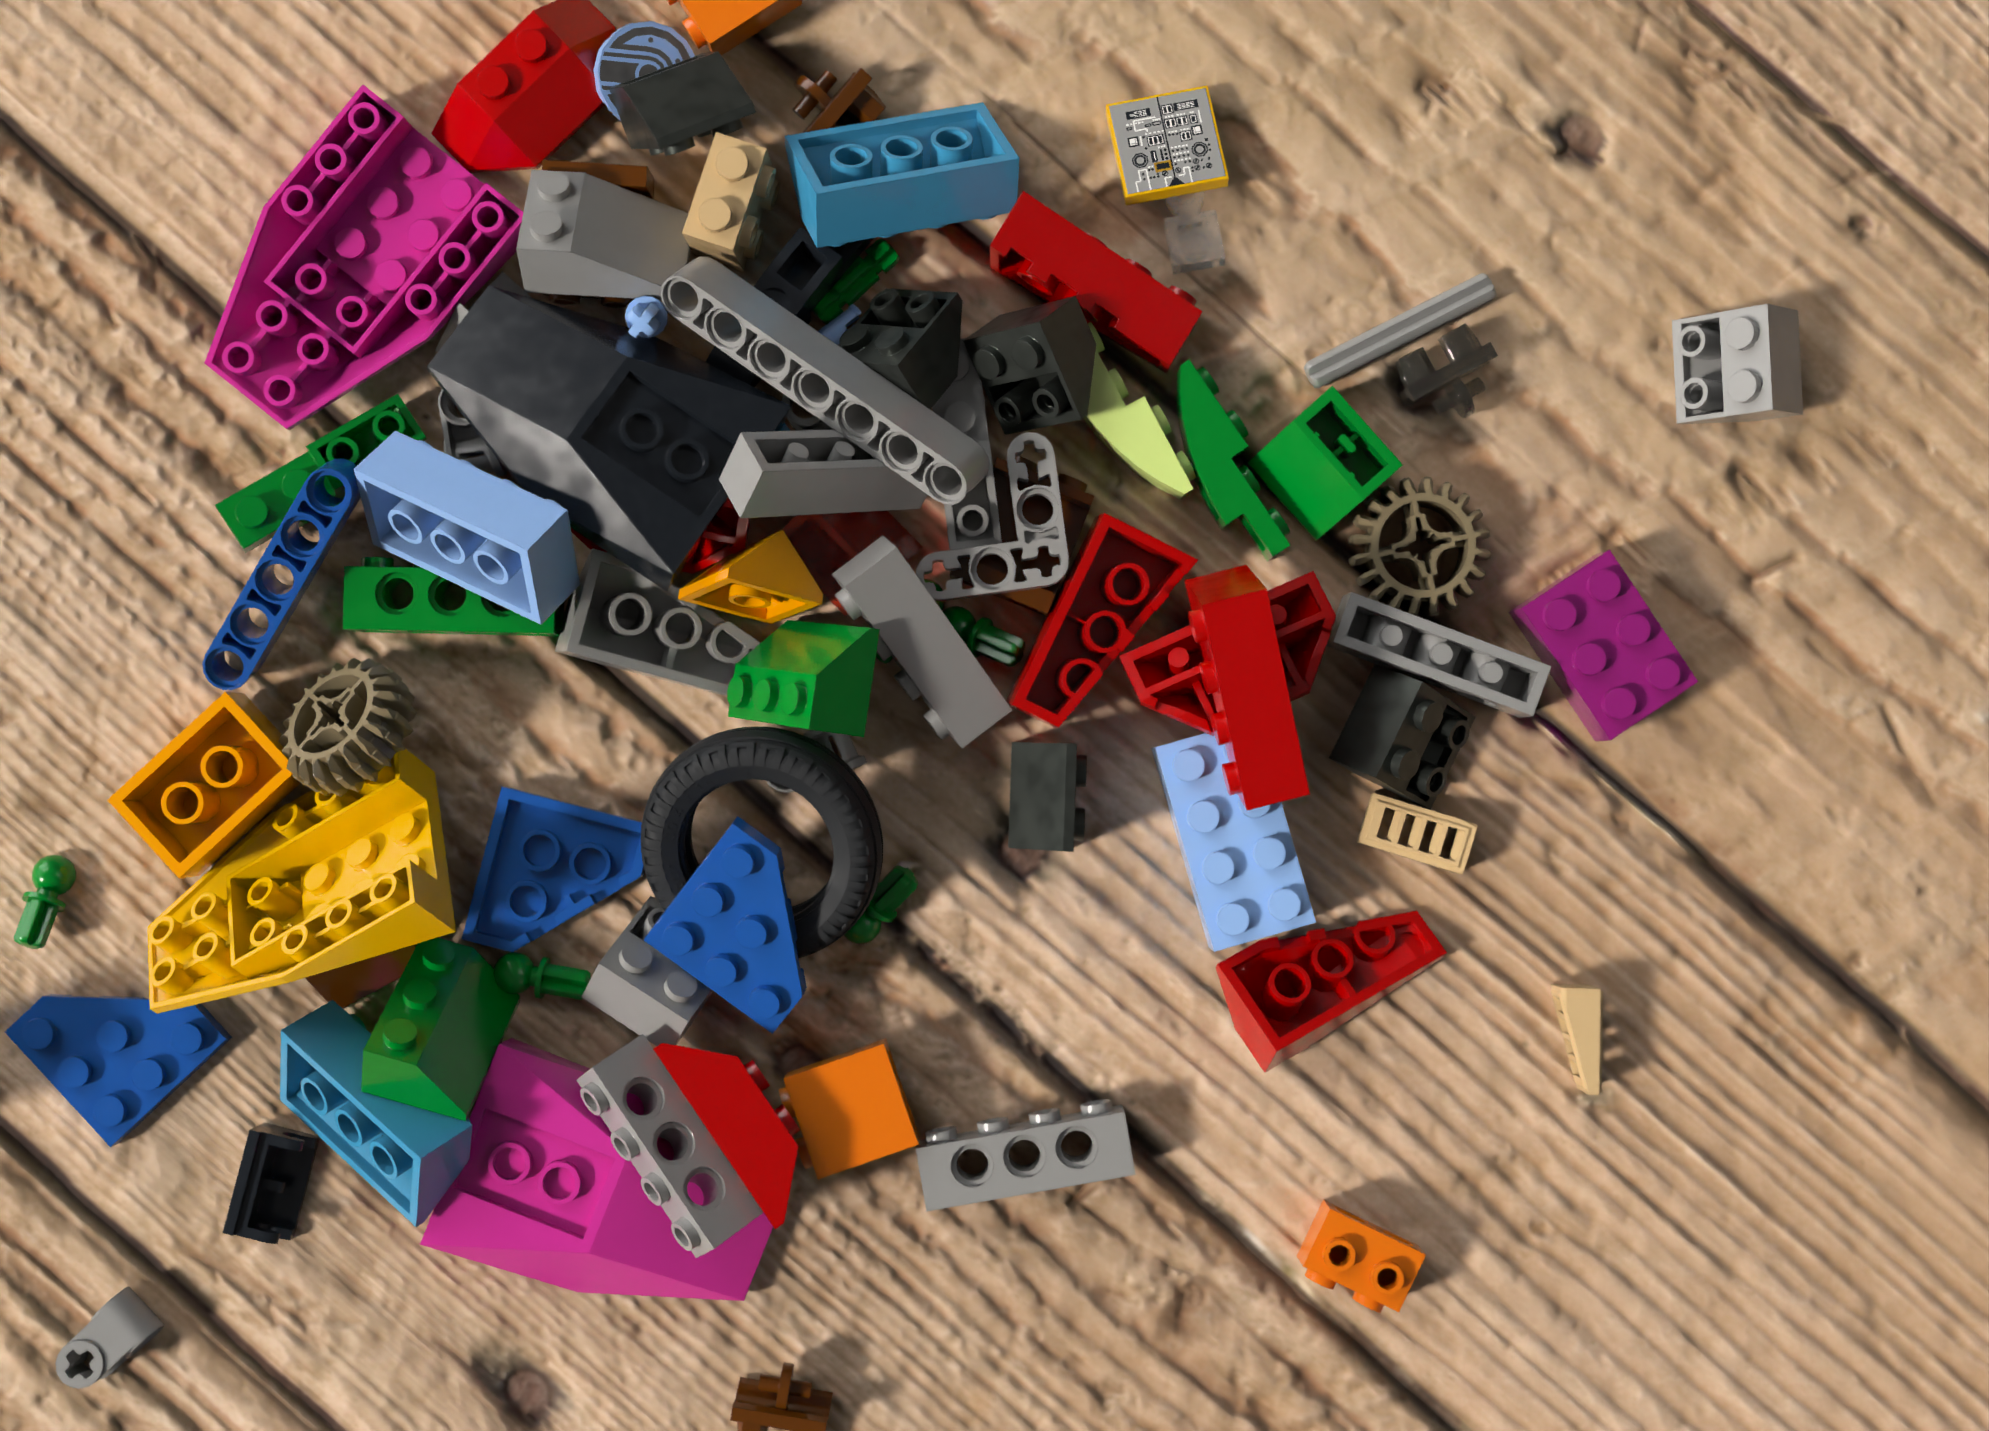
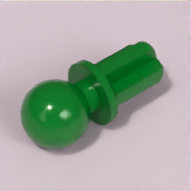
M959 606L948 607L942 611L975 658L983 655L1008 667H1014L1022 660L1026 645L1024 640L994 627L991 619L982 617L976 623L972 613Z
M48 855L41 858L35 864L32 871V881L37 891L24 892L22 899L26 902V906L14 935L16 943L31 949L43 948L46 945L57 913L64 912L66 904L57 898L59 895L68 892L76 880L75 867L66 857Z
M895 866L878 883L869 906L844 936L856 944H865L874 940L881 930V921L892 922L897 916L896 909L918 888L919 882L914 873L908 867Z
M519 952L503 955L494 966V977L501 990L509 994H519L530 987H535L534 995L537 999H542L545 994L582 1000V995L591 979V973L588 970L551 964V960L548 957L541 959L539 967L534 966L528 956Z

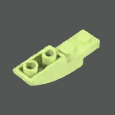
M1089 322L1088 326L1096 342L1088 414L1083 420L1109 451L1134 473L1156 488L1180 500L1189 496L1193 491L1190 481L1195 479L1196 475L1185 453L1182 450L1174 453L1165 435L1171 433L1172 430L1164 412L1158 404L1150 407L1145 396L1125 405L1123 399L1129 396L1128 390L1116 368L1107 371L1098 354L1105 350L1104 345L1095 327Z

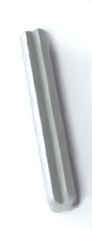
M1480 273L1309 360L1304 366L1305 374L1314 388H1320L1491 301L1496 296L1494 285L1487 274Z

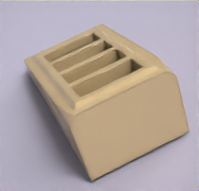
M1372 793L1357 842L1462 875L1478 825ZM1388 808L1395 812L1387 838L1384 840L1378 838L1377 834L1385 809ZM1406 815L1415 817L1407 845H1400L1398 840ZM1427 821L1436 825L1426 853L1420 851L1419 847ZM1448 828L1457 830L1449 857L1446 859L1440 857Z
M1551 984V994L1577 1089L1588 1095H1599V1092H1602L1603 991L1589 984Z

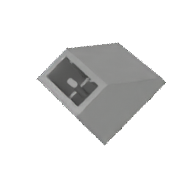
M1763 304L1672 320L1677 424L1751 422L1803 415L1798 310L1772 304Z
M650 896L601 959L582 998L638 1035L644 1034L646 1039L655 1046L661 1043L677 1045L713 990L644 941L650 929L664 912L658 900Z

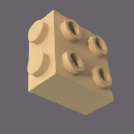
M718 132L715 133L682 231L694 256L710 257L724 266L744 272L748 258L756 260L764 238V230L758 227L764 209L773 210L781 184L779 180L775 179L776 168L772 165L767 148Z

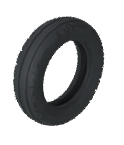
M742 727L706 737L686 749L670 763L654 785L644 810L641 825V854L644 870L655 897L665 911L699 867L692 844V822L696 808L705 796L725 784L740 780L755 779L778 783L792 789L810 802L821 815L831 836L834 859L829 881L816 895L803 903L792 906L798 937L796 941L798 958L811 955L826 948L846 934L860 919L869 906L879 883L883 863V835L879 816L868 790L851 767L837 754L819 742L792 731L772 727Z

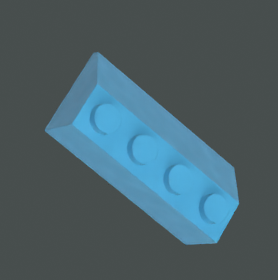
M983 102L784 136L801 219L817 248L826 246L838 247L848 242L876 237L887 238L898 233L925 228H942L947 224L974 219H991L996 215L1010 213L1017 201L1020 158Z
M332 1000L281 1030L280 1100L405 1218L417 1227L425 1222L469 1161L472 1124L468 1117L466 1121L361 1092L363 1049L371 1033L366 1030L364 1023L358 1016L348 1014Z

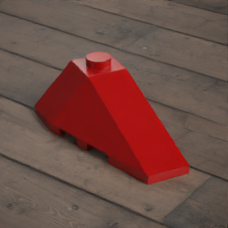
M1416 910L1358 921L1355 926L1329 931H1325V928L1307 931L1306 935L1281 940L1278 937L1262 939L1218 963L1216 971L1235 1030L1265 1073L1307 1049L1445 957L1447 952Z

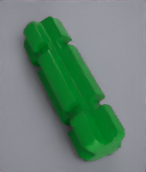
M883 239L876 240L865 250L867 256L864 259L859 256L812 310L823 323L828 324L843 313L841 308L845 304L848 306L854 304L880 280L878 276L880 272L883 271L887 274L898 264L900 258L888 242Z

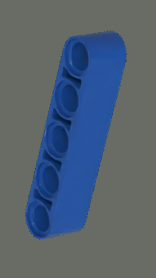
M333 459L312 472L304 482L205 654L202 663L203 673L213 686L222 690L237 689L245 684L263 666L361 498L354 468L357 465L346 459ZM326 475L337 477L345 487L344 498L333 497L327 492L324 484ZM300 520L310 521L317 527L319 531L318 542L309 541L302 536L299 530ZM275 564L284 565L291 571L294 577L293 585L283 584L277 579L274 574ZM249 608L259 609L266 615L269 624L268 628L259 627L252 622L249 616ZM230 651L237 654L243 662L244 669L236 670L229 666L225 660L224 652Z

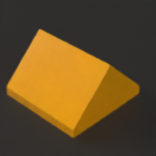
M781 530L746 546L744 550L736 554H730L680 588L678 599L772 624L821 605L823 593L785 532Z

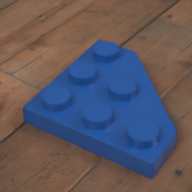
M506 786L501 787L462 939L515 952L643 877L645 870L641 854L642 822Z
M737 816L650 929L644 941L773 1034L803 997L807 986L804 970L800 968L796 947L798 937L791 899L787 898L783 877L785 866L781 847Z
M59 994L42 996L5 1031L9 1038L110 1147L121 1142L232 1038L202 1004L157 1014L150 1010L149 999H145V997H87Z

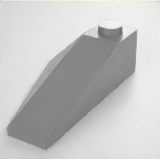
M593 548L579 576L580 585L572 592L569 598L555 652L727 696L729 682L734 676L735 664L758 646L760 642L707 607L679 600V588L672 584L669 590L665 591L610 553Z

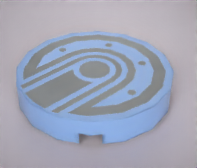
M653 21L626 24L612 33L598 50L593 69L596 92L608 110L613 113L612 115L620 120L609 90L610 87L689 59L695 55L687 40L669 26Z

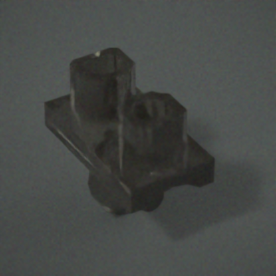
M1465 323L1438 339L1450 364L1436 371L1423 347L1403 356L1395 363L1401 382L1405 387L1399 396L1406 408L1444 388L1446 394L1432 401L1433 407L1439 415L1452 408L1462 418H1467L1475 413L1472 398L1486 390L1485 385L1479 377L1466 384L1463 383L1461 378L1486 366L1490 360L1498 355L1491 342L1481 346L1478 338Z

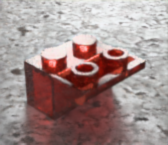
M888 511L796 515L782 529L822 593L848 620L851 619L850 615L835 596L842 588L832 573L882 536L898 548L907 563L923 548Z

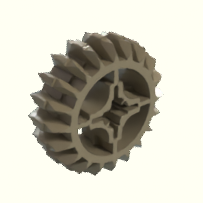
M1408 477L1400 481V496L1389 484L1380 489L1385 505L1373 497L1365 501L1364 506L1373 518L1366 515H1357L1354 518L1353 524L1366 531V534L1351 535L1348 538V544L1353 547L1363 548L1362 554L1349 558L1350 566L1365 564L1368 572L1356 578L1357 584L1359 586L1365 585L1373 579L1378 585L1370 592L1369 599L1377 601L1385 593H1388L1390 598L1386 605L1398 609L1402 601H1406L1405 612L1415 616L1418 615L1420 604L1423 603L1425 613L1431 618L1439 614L1438 599L1445 608L1451 611L1458 607V599L1454 590L1465 598L1471 597L1475 593L1473 586L1465 578L1478 581L1484 579L1486 572L1474 565L1473 562L1474 560L1484 561L1490 559V550L1476 548V542L1489 538L1490 532L1488 529L1474 531L1471 523L1480 520L1483 517V513L1480 509L1474 510L1468 515L1464 513L1462 508L1470 500L1468 494L1463 493L1452 502L1449 500L1453 485L1449 482L1443 483L1437 493L1433 494V480L1431 477L1421 479L1418 492L1416 493L1414 483ZM1419 507H1425L1439 513L1449 522L1454 533L1452 531L1437 532L1433 530L1426 520V515L1420 513ZM1403 508L1405 520L1401 522L1402 536L1397 543L1379 548V537L1384 523L1394 511ZM1416 535L1422 536L1420 542L1426 539L1428 544L1442 543L1423 554L1422 561L1417 559L1418 553L1414 556L1409 551L1396 553V551H1400L1415 541ZM1459 548L1458 560L1453 573L1441 586L1436 588L1434 575L1438 574L1436 561L1439 555L1450 549ZM1383 563L1404 564L1410 570L1413 581H1418L1419 590L1409 588L1396 581L1388 573Z
M353 658L348 661L346 666L336 663L329 675L326 676L320 673L317 683L310 689L304 688L305 695L300 702L291 704L294 712L291 717L285 719L282 723L287 731L281 735L279 743L284 747L282 753L289 759L286 769L293 773L292 776L304 786H308L313 791L320 792L325 796L334 793L342 797L349 789L359 792L367 779L376 782L378 780V772L383 767H392L391 759L396 752L405 750L402 740L414 731L409 722L417 714L411 706L415 697L409 692V688L402 682V678L398 674L370 658L362 662Z

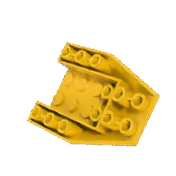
M405 748L404 751L396 752L392 757V767H383L378 772V780L376 782L367 779L359 792L349 789L345 795L340 797L334 793L325 796L320 792L311 790L296 800L285 804L264 819L148 926L150 1010L158 1014L286 984L456 932L435 772Z

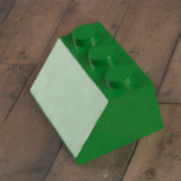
M787 620L735 664L734 676L730 680L727 690L729 702L728 717L864 737L880 629Z
M441 938L418 943L363 1049L361 1092L466 1121L487 1076L498 1045L502 1043L518 1008L520 995L509 994L500 989L494 977V968L473 947Z

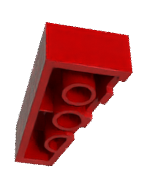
M1022 191L990 244L991 269L1048 303L1076 296L1087 323L1091 322L1098 333L1166 374L1203 312L1195 306L1197 300L1192 295L1173 285L1167 288L1152 278V273L1147 268L1134 260L1124 259L1109 249L1098 238L1084 232L1025 191Z
M1106 513L1096 516L1008 695L1006 702L1009 706L1050 726L1060 727L1102 677L1103 672L1133 640L1135 634L1153 612L1157 611L1170 595L1169 593L1183 576L1187 575L1197 563L1198 559Z
M1247 565L1184 580L1191 606V611H1188L1191 631L1195 642L1200 643L1204 662L1199 663L1202 681L1207 695H1213L1217 711L1211 714L1212 727L1218 745L1225 744L1229 763L1222 764L1223 777L1229 795L1237 794L1246 810L1310 795L1267 588Z

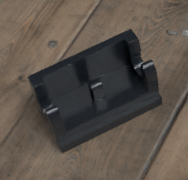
M263 1123L250 1129L223 1233L271 1244H278L279 1238L285 1240L293 1239L320 1137L269 1123Z

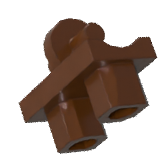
M860 68L857 72H853L834 96L830 98L827 92L838 81L832 73L825 70L815 83L801 75L794 85L803 97L792 110L803 120L815 107L820 110L802 133L836 127L834 125L835 122L845 111L858 123L875 121L886 106L875 91L868 86L873 78Z
M784 1362L781 1377L760 1374L759 1380L740 1377L730 1421L737 1422L738 1431H768L769 1427L789 1431H826L833 1392L812 1389V1382L794 1380L795 1364Z

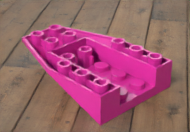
M362 84L264 205L204 363L283 427L291 430L428 342L450 320L456 306L459 303L464 306L517 252L516 247L523 211L488 183H482L413 128L400 113Z
M514 1038L500 1043L469 1119L472 1124L470 1159L434 1208L420 1245L575 1292L744 1301L773 1229L764 1212L718 1247L696 1258L692 1251L685 1250L676 1241L671 1230L673 1223L661 1205L657 1206L648 1199L641 1186L642 1177L632 1162L623 1159L617 1153L611 1142L610 1136L612 1133L601 1116L594 1115L584 1104L580 1094L581 1087L576 1080L590 1068ZM627 1093L626 1101L630 1110L635 1114L643 1115L644 1106L640 1098L634 1094ZM658 1137L657 1149L664 1158L673 1160L674 1151L671 1144L667 1140ZM688 1182L687 1192L690 1199L702 1206L704 1196L701 1188L693 1182Z

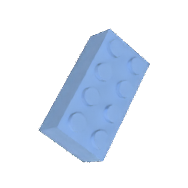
M394 431L354 468L373 545L540 625L580 585L568 510L557 502L543 499L519 488L510 480H502L476 468L466 460H458L433 448L425 441H417L398 431Z
M1202 733L1151 748L1208 947L1216 952L1316 923L1282 802L1246 810L1237 794L1230 796L1222 772V764L1229 763L1225 744L1218 745L1215 735Z

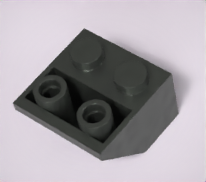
M719 51L701 53L609 88L631 149H649L650 155L664 152L665 156L690 149L695 146L693 136L696 135L704 137L712 134L714 137L716 132L724 135L743 128L741 118L756 113L752 100Z
M886 288L871 300L870 308L859 321L842 334L838 346L931 410L958 376L963 300L958 292Z
M1076 296L1001 314L963 340L1005 435L1081 420L1087 416L1096 342Z
M1374 664L1329 759L1356 775L1431 810L1437 796L1445 787L1447 775L1460 748L1466 743L1470 728L1476 717L1422 681Z
M1012 742L1008 848L1074 852V840L1084 841L1085 808H1075L1076 787H1086L1087 755H1077V744Z

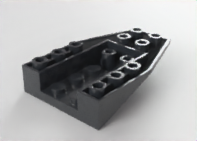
M489 285L428 364V372L522 489L543 499H550L568 510L570 527L665 591H668L696 551L702 535L729 498L719 478L740 433L780 431L791 406L657 337L643 338L638 336L634 338L629 334L628 327Z

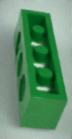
M362 557L361 566H344V630L363 633L559 636L564 619V602L542 625L511 610L502 612L496 603L465 589L466 599L464 604L460 608L450 611L445 605L444 594L447 588L454 583L415 564L414 567H394L393 558ZM408 581L413 588V599L407 607L397 609L392 600L393 591L398 584Z

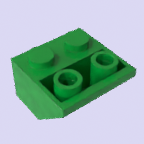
M1333 386L1298 415L1247 463L1315 541L1403 466L1398 458Z

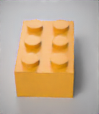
M225 691L107 801L178 878L200 876L295 789L300 782L292 776L293 773L286 769L289 759L282 753L284 747L279 743L282 735L246 694Z

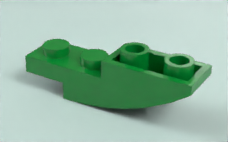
M1187 360L1180 365L1177 372L1176 402L1179 429L1185 455L1196 475L1194 481L1219 528L1223 530L1239 519L1265 559L1269 561L1290 546V543L1285 538V536L1290 534V529L1274 507L1268 511L1256 495L1261 490V487L1250 469L1245 464L1237 467L1233 461L1248 448L1244 438L1249 433L1244 423L1234 410L1231 409L1225 412L1214 395L1219 393V388L1210 373L1203 366L1196 370L1192 362Z
M396 394L307 445L308 452L217 503L215 507L244 552L247 553L273 538L306 479L325 463L333 459H346L358 465L394 431H398L417 441H425L427 438L400 396ZM326 475L324 484L327 492L333 497L344 498L345 487L337 477ZM300 520L299 528L310 521Z

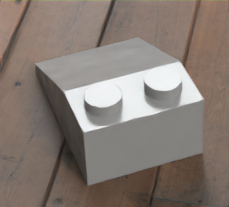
M532 170L516 247L524 292L636 298L647 295L662 300L660 292L664 281L689 263L691 248L682 234L689 213L587 173Z

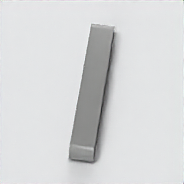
M698 257L668 277L662 284L660 292L662 303L674 318L934 500L947 505L959 503L988 474L990 467L989 457L984 448L976 441L710 257Z

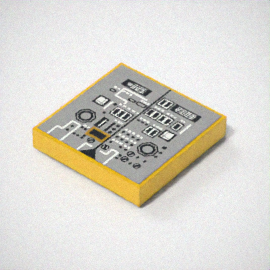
M1208 86L1106 104V118L1126 206L1228 187L1229 177Z

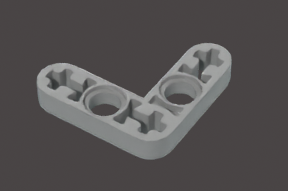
M1027 432L1018 435L1011 442L1007 450V468L1017 541L934 552L928 554L919 562L916 575L935 601H949L1045 588L1057 584L1064 578L1069 564L1055 453L1052 444L1046 437L1038 433ZM1034 444L1036 452L1045 453L1046 459L1038 461V480L1049 477L1050 487L1033 485L1021 491L1018 490L1017 481L1028 482L1026 464L1016 463L1015 456L1023 454L1024 445ZM1035 495L1047 498L1053 507L1051 519L1041 525L1029 523L1022 513L1024 502L1029 497ZM1048 548L1050 556L1059 557L1060 565L1052 567L1051 576L1042 577L1041 571L1038 568L1024 569L1023 574L1026 581H1014L1016 564L1011 551L1022 550L1021 561L1036 559L1038 549ZM987 555H997L1003 558L1008 567L1005 579L995 585L982 582L977 574L979 561ZM970 557L968 573L974 588L962 589L963 578L948 580L946 583L947 590L936 591L934 583H925L924 575L933 572L934 563L943 562L946 571L962 570L958 559Z

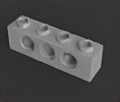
M1353 592L1342 597L1336 613V621L1327 644L1328 647L1519 718L1534 715L1551 669L1550 665Z
M641 1034L593 1066L576 1080L581 1087L580 1094L586 1107L594 1115H600L611 1131V1142L617 1153L623 1159L631 1161L642 1177L641 1186L648 1199L657 1206L661 1205L673 1223L671 1230L676 1241L685 1250L692 1251L696 1258L718 1247L763 1213L644 1034ZM627 1093L634 1094L640 1098L644 1106L643 1115L635 1114L630 1110L626 1101ZM658 1137L667 1140L671 1144L674 1151L673 1160H668L659 1153L657 1149ZM688 1182H693L701 1188L704 1196L702 1206L690 1199L687 1192Z
M1101 1099L1081 1104V1112L1060 1115L1059 1108H1050L1029 1113V1121L1009 1125L1007 1117H999L978 1122V1130L957 1134L955 1126L926 1131V1139L920 1140L919 1145H916L915 1148L926 1212L1136 1175L1123 1106L1112 1107L1111 1099ZM1071 1131H1082L1091 1138L1090 1147L1082 1155H1069L1061 1147L1064 1136ZM1020 1140H1029L1038 1146L1040 1152L1033 1163L1020 1165L1014 1162L1009 1155L1012 1145ZM977 1149L985 1154L988 1164L983 1171L977 1174H969L959 1167L958 1157L965 1150Z

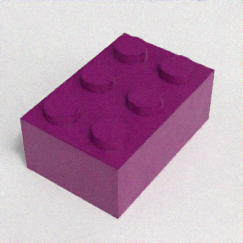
M1610 549L1592 556L1509 611V614L1541 662L1551 666L1550 675L1594 741L1612 740L1698 682Z

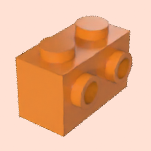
M1325 1200L1322 1201L1297 1254V1258L1302 1266L1307 1268L1305 1273L1307 1278L1331 1290L1334 1289L1336 1283H1339L1355 1291L1352 1299L1381 1313L1384 1306L1400 1312L1426 1256L1417 1244Z

